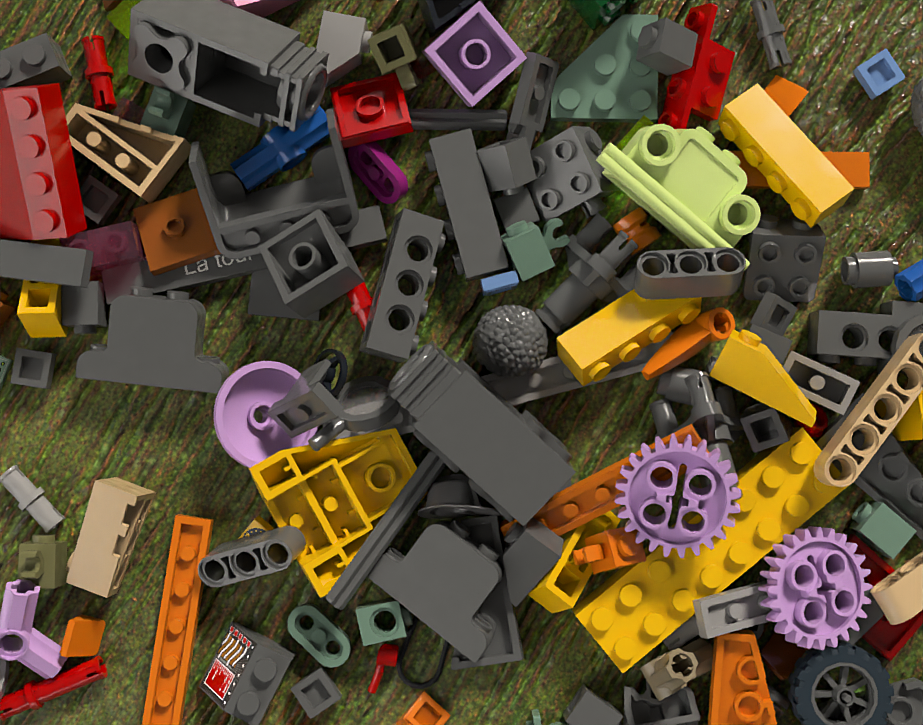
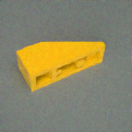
M72 236L68 238L31 240V243L72 248ZM23 280L17 315L30 338L67 337L68 327L62 326L61 285Z
M733 329L709 376L812 427L816 420L817 411L769 348L760 343L762 339L748 330L742 329L738 332Z
M609 511L563 534L561 537L564 539L561 558L527 595L552 614L573 608L592 574V568L590 563L576 566L572 551L586 547L584 538L606 530L616 529L621 519Z

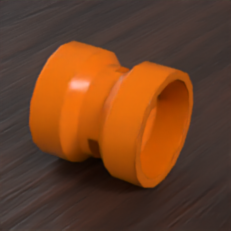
M641 206L612 226L617 235L622 230L629 236L626 240L627 243L632 239L638 245V248L631 253V256L637 254L662 236L656 227L650 226L646 222L648 215Z

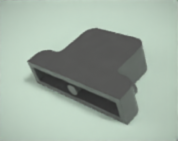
M131 287L130 294L116 297L110 305L107 344H90V350L79 356L76 365V378L218 393L229 377V369L220 360V357L203 354L206 311L202 303L189 299L188 292L167 291V296L153 295L152 288Z
M457 520L452 522L439 521L424 530L406 556L395 548L388 546L367 577L472 662L476 663L493 639L492 626L479 615V610L503 579L504 567L501 561L498 560L500 554L490 545L484 542L479 545L470 538V530Z

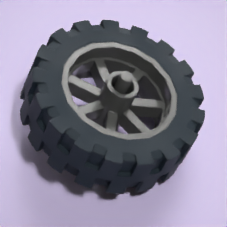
M839 641L835 648L825 646L824 650L810 648L806 651L807 655L803 659L799 657L794 665L797 668L794 673H790L788 680L791 684V688L788 690V699L792 702L793 707L791 709L802 725L887 724L885 719L888 713H892L894 706L891 703V696H894V688L889 684L888 679H890L888 671L881 666V662L876 657L858 646ZM841 666L838 680H833L827 671ZM849 667H851L862 677L846 685ZM823 677L828 683L826 690H815L820 678ZM865 685V698L863 700L855 696L854 690ZM831 697L822 712H820L815 698ZM839 703L843 719L828 718ZM853 703L861 705L851 716L848 706Z

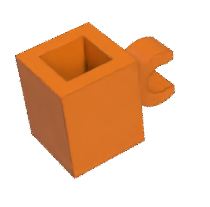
M625 527L606 530L584 538L586 547L572 551L575 565L579 566L590 563L593 574L625 568L645 562L647 559L642 542L638 544L635 542L638 530L626 532Z

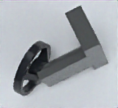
M335 349L322 351L316 358L313 366L302 372L285 398L273 403L268 410V415L291 438L337 418L344 408L334 397L341 392L347 379L348 365L345 355ZM331 354H335V355H336L335 357L331 358L330 360L327 359V357H328L329 355H331ZM340 364L339 377L335 387L332 389L331 383L335 378V368Z

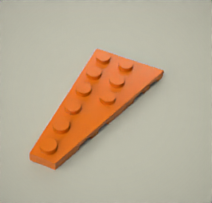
M737 630L714 637L708 725H777L776 713L766 683V675L756 636L752 630Z

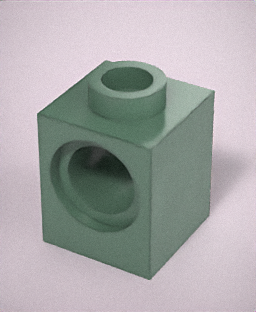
M870 500L869 503L864 502L855 510L852 515L854 521L848 527L881 556L891 559L897 556L917 532L883 502Z
M393 597L359 604L355 610L363 646L406 637L408 633L407 626L413 625L411 612ZM381 611L391 612L396 619L395 625L390 628L381 627L376 621V614Z

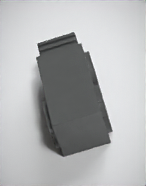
M142 0L131 8L128 55L129 75L257 127H260L265 121L271 123L275 121L278 122V126L290 127L289 130L296 132L305 121L314 115L320 105L327 83L326 67L329 53L324 51L320 53L317 52V48L305 47L304 43L299 42L300 32L219 0Z
M433 340L415 352L400 368L389 384L390 396L394 400L396 399L412 415V426L415 428L413 434L416 438L431 449L455 473L461 469L470 479L468 484L480 496L492 504L509 522L516 519L524 526L576 473L569 462L573 457L559 439L550 433L527 410L522 414L518 412L462 359L455 362Z

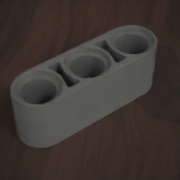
M729 247L648 251L640 255L637 260L633 287L640 297L650 300L728 296L737 292L740 286L746 259L739 250Z
M283 526L222 543L200 561L197 569L198 575L206 585L221 587L282 571L288 568L304 551L306 546L305 537L298 528ZM280 544H282L288 552L284 551L281 548Z

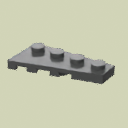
M864 393L847 408L844 415L840 414L823 431L820 437L813 440L822 451L864 396ZM874 408L875 415H876L879 419H882V418L880 417V415L878 414V412H877V411L875 410V408ZM858 429L853 433L851 440L856 449L862 447L864 443L863 433ZM891 432L854 483L875 501L883 502L914 528L917 531L915 534L923 540V474ZM837 459L832 461L833 465L842 472L841 463Z
M499 515L463 519L461 523L470 530V538L479 545L482 542L490 545L500 554L498 560L503 564L504 576L479 610V615L492 626L493 639L491 644L476 663L472 662L454 647L451 670L523 660L524 654L516 609L510 603L503 560L505 547L503 535L500 531Z

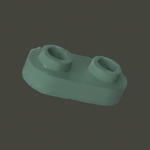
M305 603L297 606L291 612L287 622L289 633L319 663L333 668L342 665L348 659L352 647L349 636L318 606ZM305 615L312 617L314 621L313 626L310 628L304 627L301 623V618ZM332 640L338 642L340 650L338 652L329 651L327 643Z

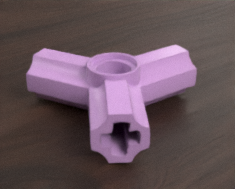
M23 579L7 582L0 612V658L8 661L18 660L45 679L53 678L61 670L68 657L60 656L61 646L33 628L40 586L33 584L30 580ZM13 634V635H17V636H19V637L13 638V637H9V636H7V635Z

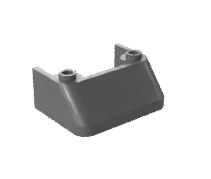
M333 108L326 110L328 130L332 144L319 148L313 154L311 164L314 177L246 193L242 181L236 174L229 171L210 174L199 141L192 142L189 166L216 246L222 255L230 259H240L260 254V245L317 209L324 213L337 234L349 232L357 225L359 220L358 206Z

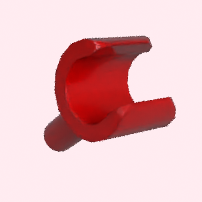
M383 644L380 646L375 672L367 689L370 693H376L385 666L396 667L399 651L398 645Z

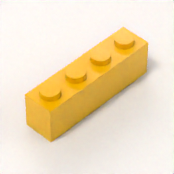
M758 83L724 106L718 121L722 134L729 141H733L743 152L745 160L765 176L770 188L782 195L790 204L792 212L798 219L804 220L812 228L844 205L854 190L853 186Z
M633 289L557 337L558 357L583 387L591 381H600L609 374L613 367L622 361L629 362L647 345L664 340L675 327L682 323L688 324L692 322L701 311L702 297L650 300L640 297Z

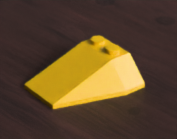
M391 428L334 439L319 451L313 450L309 444L283 449L248 469L278 528L293 526L303 533L306 546L304 551L296 558V561L321 598L331 590L417 470V467L397 429Z

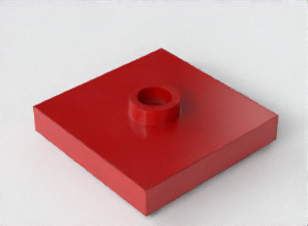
M396 72L330 88L343 149L413 132L406 99Z

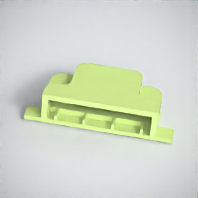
M666 124L646 126L636 132L622 151L612 143H609L596 159L605 168L602 174L690 249L734 248L742 236L752 232L760 221L761 212L756 200L748 195L741 194L747 185V175L739 167L741 161L730 151L725 149L721 151L713 144L714 136L700 126L696 129H674ZM747 259L744 270H746L750 265V262Z

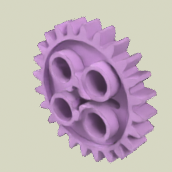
M675 433L670 436V443L664 445L659 436L655 437L654 449L642 443L640 448L642 457L634 453L629 454V461L633 467L621 466L620 473L627 479H618L616 481L615 488L623 491V493L615 496V503L626 505L619 509L618 518H630L625 525V531L638 530L635 540L637 544L647 538L650 540V552L655 550L658 545L663 546L664 557H668L672 548H677L680 558H684L685 549L691 547L696 556L700 555V544L702 543L711 550L714 549V535L720 539H726V531L722 526H735V519L728 513H740V504L732 500L741 497V490L736 487H730L738 482L737 473L725 474L731 468V462L729 459L717 462L720 457L719 448L712 450L708 454L706 452V440L703 439L695 447L692 446V438L688 434L684 443L678 444ZM681 464H685L687 470L683 481V496H681L679 501L676 524L674 527H669L668 521L672 510V496H674L679 467ZM658 467H665L673 475L666 481H659L653 477L652 471ZM696 475H705L711 482L705 488H696L690 484V480ZM650 504H659L665 509V512L660 516H651L645 511V507ZM690 511L700 513L703 519L697 524H689L682 517Z
M808 526V529L796 528L795 535H783L785 545H772L777 554L776 557L765 556V561L771 567L769 571H760V575L768 580L767 584L759 586L758 590L767 592L768 598L760 602V605L772 609L765 618L768 621L777 622L774 631L785 634L787 642L796 643L797 646L808 649L824 650L825 646L835 648L838 645L837 639L850 640L847 629L859 631L860 628L855 621L857 617L867 618L866 613L861 607L862 604H871L872 601L864 596V591L872 589L873 585L864 583L863 578L869 575L871 570L860 567L866 557L865 555L854 554L858 545L846 542L847 535L835 533V530L832 528ZM797 569V578L795 580L794 574Z

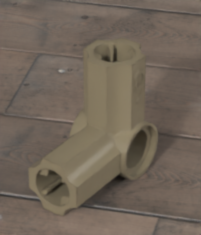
M699 638L681 649L677 648L642 666L640 670L657 700L665 699L686 687L687 682L712 670L713 647L703 638Z

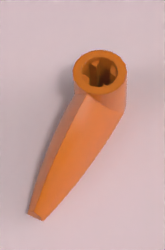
M717 307L699 313L692 322L683 324L664 342L641 371L645 379L648 381L687 361L709 344L727 339L732 330H735L733 315L729 310Z

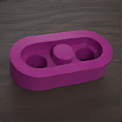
M373 141L349 148L348 162L350 167L378 200L385 204H393L405 197L408 191V181L405 174L377 142Z

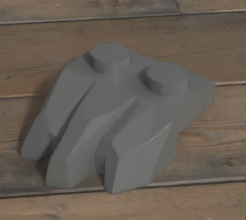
M646 678L644 694H638L634 687L624 686L623 725H698L697 722L701 720L694 692L688 686L661 701L657 700Z

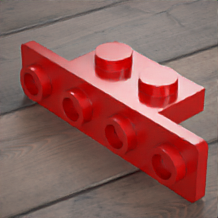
M713 3L692 7L689 10L684 26L698 34L692 68L672 74L658 124H666L674 129H686L690 113L707 121L718 120L735 52L710 40L718 6Z

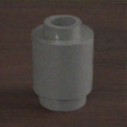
M888 250L854 252L848 257H843L840 264L842 283L844 285H851L853 288L890 286L899 271L897 259L892 257Z
M676 366L659 376L656 394L664 395V399H669L670 401L693 406L684 379L693 373H696V377L699 379V372L704 371Z

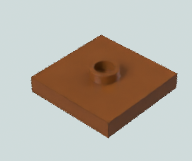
M197 188L133 209L149 269L153 276L221 254L216 246Z

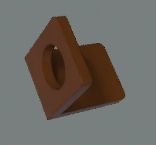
M773 631L759 652L762 661L780 680H783L789 676L795 667L796 661L799 657H802L808 648L797 646L796 643L787 642L785 634Z

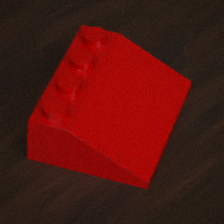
M59 83L0 89V238L21 240L68 238L86 230L87 224Z

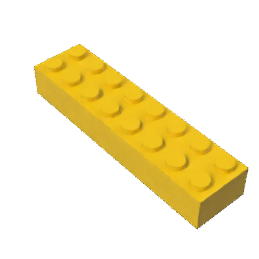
M792 427L793 431L788 442L764 449L736 472L739 481L737 487L742 490L743 494L741 499L735 501L740 504V513H728L735 519V526H722L726 531V539L723 540L714 535V549L711 550L702 543L700 544V555L696 556L691 547L685 549L684 558H680L677 548H672L668 557H664L663 546L658 545L655 550L650 552L648 545L644 549L647 561L619 569L572 608L575 616L622 673L626 672L695 614L692 600L721 593L773 549V544L781 543L784 534L793 533L796 528H799L848 487L825 485L815 477L813 471L814 463L822 450L803 427ZM831 462L829 466L830 476L833 479H837L841 473ZM690 511L682 518L689 524H697L703 519V516L698 512Z

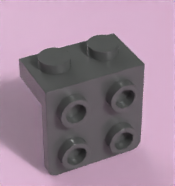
M572 126L530 151L537 179L526 183L542 220L549 221L553 218H558L592 198L608 197L619 191V188L602 174L605 168L596 161L602 153V141L591 127Z
M761 214L757 227L752 232L746 234L750 244L747 258L750 265L745 271L742 290L744 297L747 300H762L766 291L780 296L787 302L812 301L816 293L826 241L824 232L819 224L810 228L804 220H800L796 216L793 219H778L774 215Z

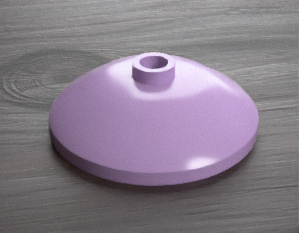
M275 361L254 362L236 370L220 388L214 405V426L221 445L238 463L250 468L280 450L308 445V440L317 433L319 426L291 438L267 413L273 403L285 398L300 377L301 373L294 368ZM257 410H259L263 416L262 421L260 423L256 422L254 418V414Z

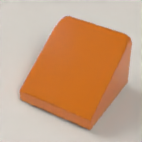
M778 75L764 89L788 117L809 93L803 87Z
M83 614L70 619L64 635L60 656L83 657L96 655L100 648L106 622L102 619Z
M423 691L399 718L396 725H444L451 715Z

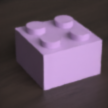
M481 1L475 3L422 51L424 56L468 107H473L527 59Z

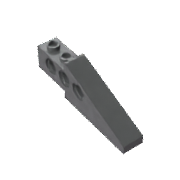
M906 301L886 302L880 304V314L827 310L809 313L807 356H818V363L840 364L841 358L854 359V365L877 366V375H879L892 358L891 343L894 333L903 322L914 316L923 315V303ZM923 325L913 329L908 337L923 333ZM845 330L850 331L854 336L855 342L852 348H848L843 343L842 336ZM881 333H885L890 339V346L887 351L879 345Z

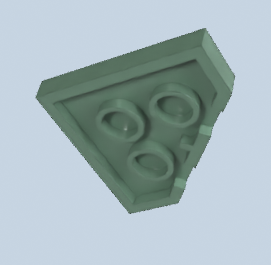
M623 14L556 78L550 100V121L655 123L657 121L658 71L636 61L638 37L642 27L658 21V15Z

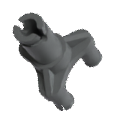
M596 213L594 218L576 236L572 234L569 237L570 242L565 246L569 265L568 270L572 274L543 302L545 305L535 311L558 336L562 335V330L566 326L569 328L597 298L600 301L614 302L634 289L637 262L620 279L618 277L615 278L617 274L615 269L638 248V245L631 239L623 249L619 250V247L629 237L625 232L621 230L599 255L596 252L594 254L591 252L606 234L614 229L599 213Z
M699 372V379H697L696 373L687 376L684 381L688 387L693 408L691 409L689 419L679 427L672 407V401L661 399L649 405L657 430L655 437L659 436L662 439L692 424L701 440L707 441L709 452L716 448L720 449L718 463L730 460L731 468L725 474L736 473L729 446L745 430L740 421L742 415L739 414L731 386H722L712 391L707 372ZM698 475L701 487H707L711 480L705 475ZM739 481L730 487L738 488ZM741 490V497L738 498V499H734V500H732V501H737V500H739V499H741V498L743 497L742 490Z

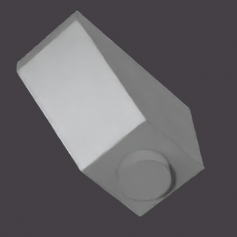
M323 11L316 48L317 52L322 53L324 51L329 53L326 67V87L361 65L364 53H370L371 48L367 40L373 36V32L369 31L366 18Z
M792 350L783 365L785 371L807 399L842 415L845 414L860 384L859 381Z

